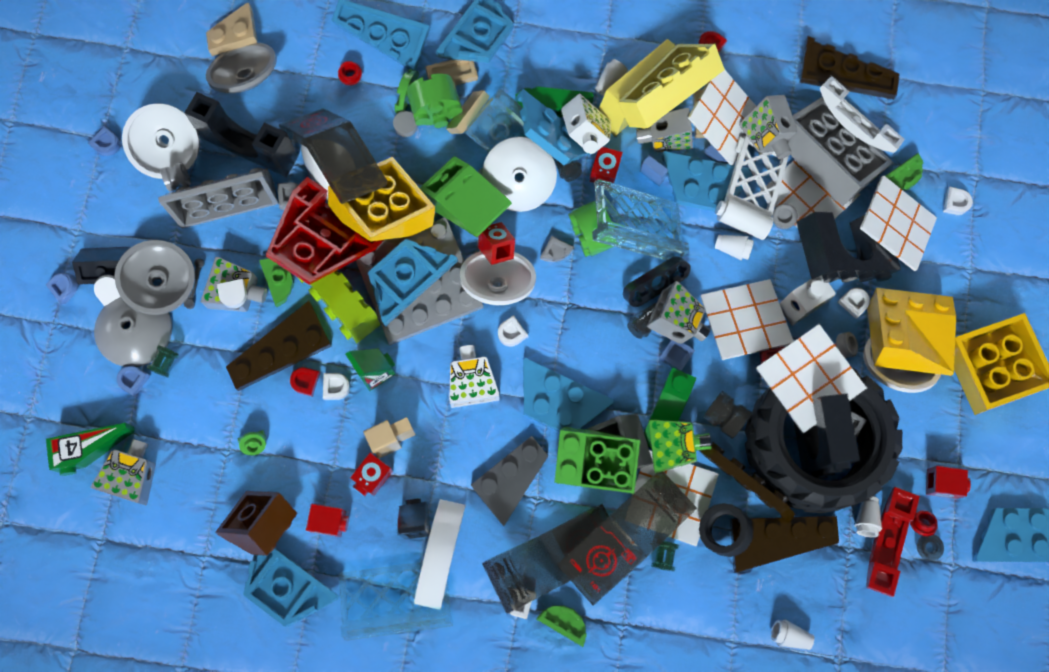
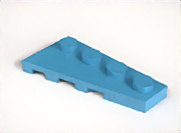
M347 0L338 1L332 18L333 24L408 69H417L430 31L429 25Z

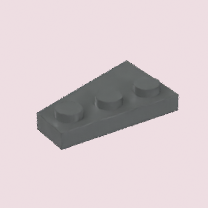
M532 436L471 484V487L503 527L548 458V455Z

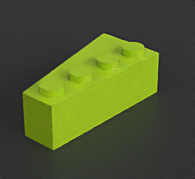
M335 271L310 284L309 293L317 302L319 300L324 302L326 307L323 310L332 321L337 319L342 326L339 327V330L347 340L353 338L358 343L381 325L374 310L370 306L368 307L357 290L355 292L352 290L353 287L341 272Z

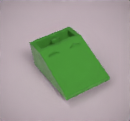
M455 156L420 187L421 191L435 206V212L475 237H478L512 204L505 195L472 166Z
M563 427L559 435L554 483L634 494L640 440L598 431Z

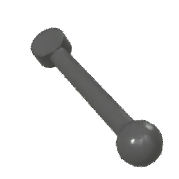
M200 258L194 262L196 267L195 284L191 295L184 302V306L187 309L195 307L193 299L200 270L204 266V260Z

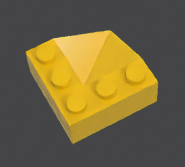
M393 157L328 186V206L342 223L370 242L413 236L433 226L435 206Z
M876 288L867 308L874 366L952 376L954 373L956 312L953 297Z
M1025 313L955 337L954 370L974 415L1049 388V363Z

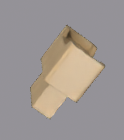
M407 417L391 425L386 420L363 431L372 452L376 454L378 459L401 449L400 442L416 435Z

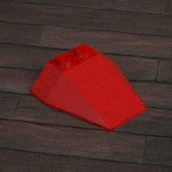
M306 177L292 191L267 250L266 257L310 285L376 250L384 240L370 242L342 223L326 203L328 190Z

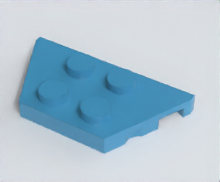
M474 0L438 47L436 56L446 59L489 63L513 31L514 23L508 15L503 13V8L498 2L495 3L494 0Z
M522 89L517 95V100L523 104L520 115L524 123L525 136L563 165L569 164L573 160L576 161L585 154L587 156L590 155L568 135L565 122L552 109L545 107L527 91Z
M663 151L662 161L668 169L667 177L673 189L672 194L675 204L715 212L718 203L721 200H725L735 165ZM741 168L745 179L753 176L749 168ZM742 185L735 188V196L738 197L742 192Z
M408 239L403 240L368 272L383 324L387 326L456 264L458 258L452 254L450 256L443 254L428 246H420L417 242Z
M527 358L523 360L524 415L558 432L563 427L580 429L613 404V399Z
M994 508L991 510L987 520L988 525L980 537L982 541L979 549L972 557L973 562H1049V508Z
M276 548L268 556L254 555L253 560H250L249 578L245 583L243 595L284 627L297 623L335 602L340 597Z

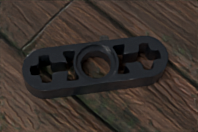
M680 256L671 257L628 283L623 290V298L633 307L642 306L660 295L662 290L674 282H681L686 279L691 270L690 264ZM661 276V282L657 286L652 287L653 280Z

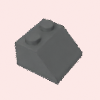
M638 414L619 415L586 429L639 439L640 448L637 470L653 464Z

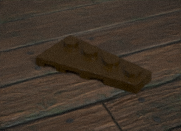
M807 36L799 83L822 86L832 76L850 92L895 99L898 91L899 73L873 62L869 64L863 62L854 54H844L835 50L836 47L830 44H820L815 41V38Z
M308 301L228 364L226 369L235 389L240 391L332 346L311 302Z
M712 442L711 449L698 450L727 475L734 477L746 490L755 493V496L769 508L777 510L788 523L793 519L795 513L786 504L788 498L776 489L773 493L766 489L764 486L767 483L755 473L752 476L745 473L743 470L746 467L734 457L731 460L724 457L725 451L717 444Z
M837 516L793 517L789 523L783 518H751L754 530L752 542L741 554L732 556L734 573L839 543ZM738 519L730 520L732 544L738 539L741 531Z

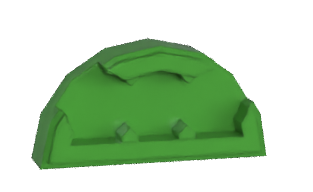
M409 69L408 73H404L397 89V93L400 96L397 104L394 105L396 114L405 111L409 102L407 88L418 79L419 72Z
M915 154L885 177L903 191L913 188L922 178L923 160L920 154Z
M269 258L259 260L275 306L278 307L285 303L294 287L293 276L289 271Z
M551 606L542 611L536 618V620L578 645L584 646L586 627L582 617L575 610L566 606Z

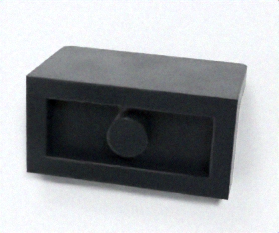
M131 247L80 249L72 261L77 284H95L97 279L103 275L115 276V269L120 258Z

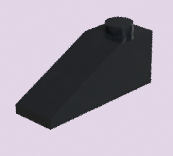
M421 499L406 500L405 505L399 506L397 534L405 540L430 536L431 527L428 504L426 502L421 503Z

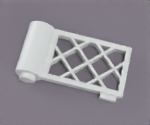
M745 135L743 138L740 137L735 148V151L738 152V157L724 201L721 200L718 203L715 214L718 221L760 240H764L773 225L772 214L789 156L780 159L779 166L773 168L768 158L769 155L776 156L775 152H758L759 156L751 158L747 148L748 144L754 145ZM762 159L767 171L759 173L754 161ZM748 164L753 176L745 179L741 168ZM768 174L774 183L773 187L767 189L762 179L763 176ZM756 180L761 192L753 195L748 182ZM742 185L747 195L744 199L734 195L735 188ZM764 196L768 204L766 209L758 205L756 197Z

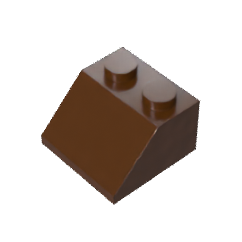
M246 491L215 533L249 554L268 556L275 549L283 533L290 528L293 519L298 513L279 492Z

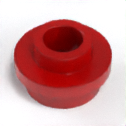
M352 61L344 62L338 69L339 80L345 85L357 84L362 78L360 66ZM350 72L354 73L353 76H346Z
M925 510L915 513L914 521L910 522L912 529L923 536H932L938 528L935 515Z

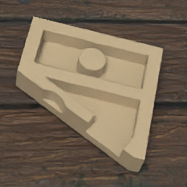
M249 3L241 6L206 32L208 50L212 56L258 43L253 10Z

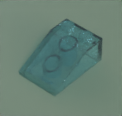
M499 88L470 123L465 134L487 152H490L495 145L505 139L527 137L524 134V123L520 115L522 107ZM516 173L519 178H524L523 173Z

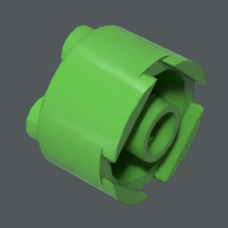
M432 74V79L424 81L422 77L415 80L407 88V93L416 125H434L436 128H442L448 125V120L462 113L460 99L451 76L447 74Z
M600 199L576 208L568 214L575 236L579 235L580 246L585 257L595 256L619 245L617 235L613 236L612 234L614 227Z

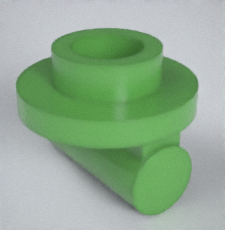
M264 430L249 432L242 437H238L241 452L246 455L261 453L266 447Z

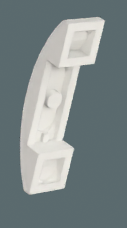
M832 76L820 87L825 103L835 118L860 140L878 149L893 153L904 142L905 139L888 124L880 130L847 102L844 97L850 91Z
M440 499L422 564L414 604L441 610L466 505Z

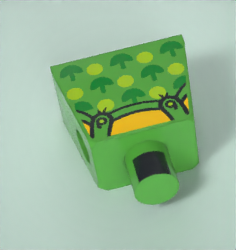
M649 420L654 473L695 463L697 461L696 450L711 449L710 434L694 435L693 424L690 422Z

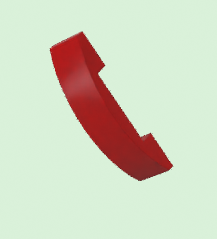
M897 487L892 488L881 516L882 530L879 531V536L874 538L868 565L866 588L894 597L901 572L898 570L903 546L909 523L914 521L920 496Z

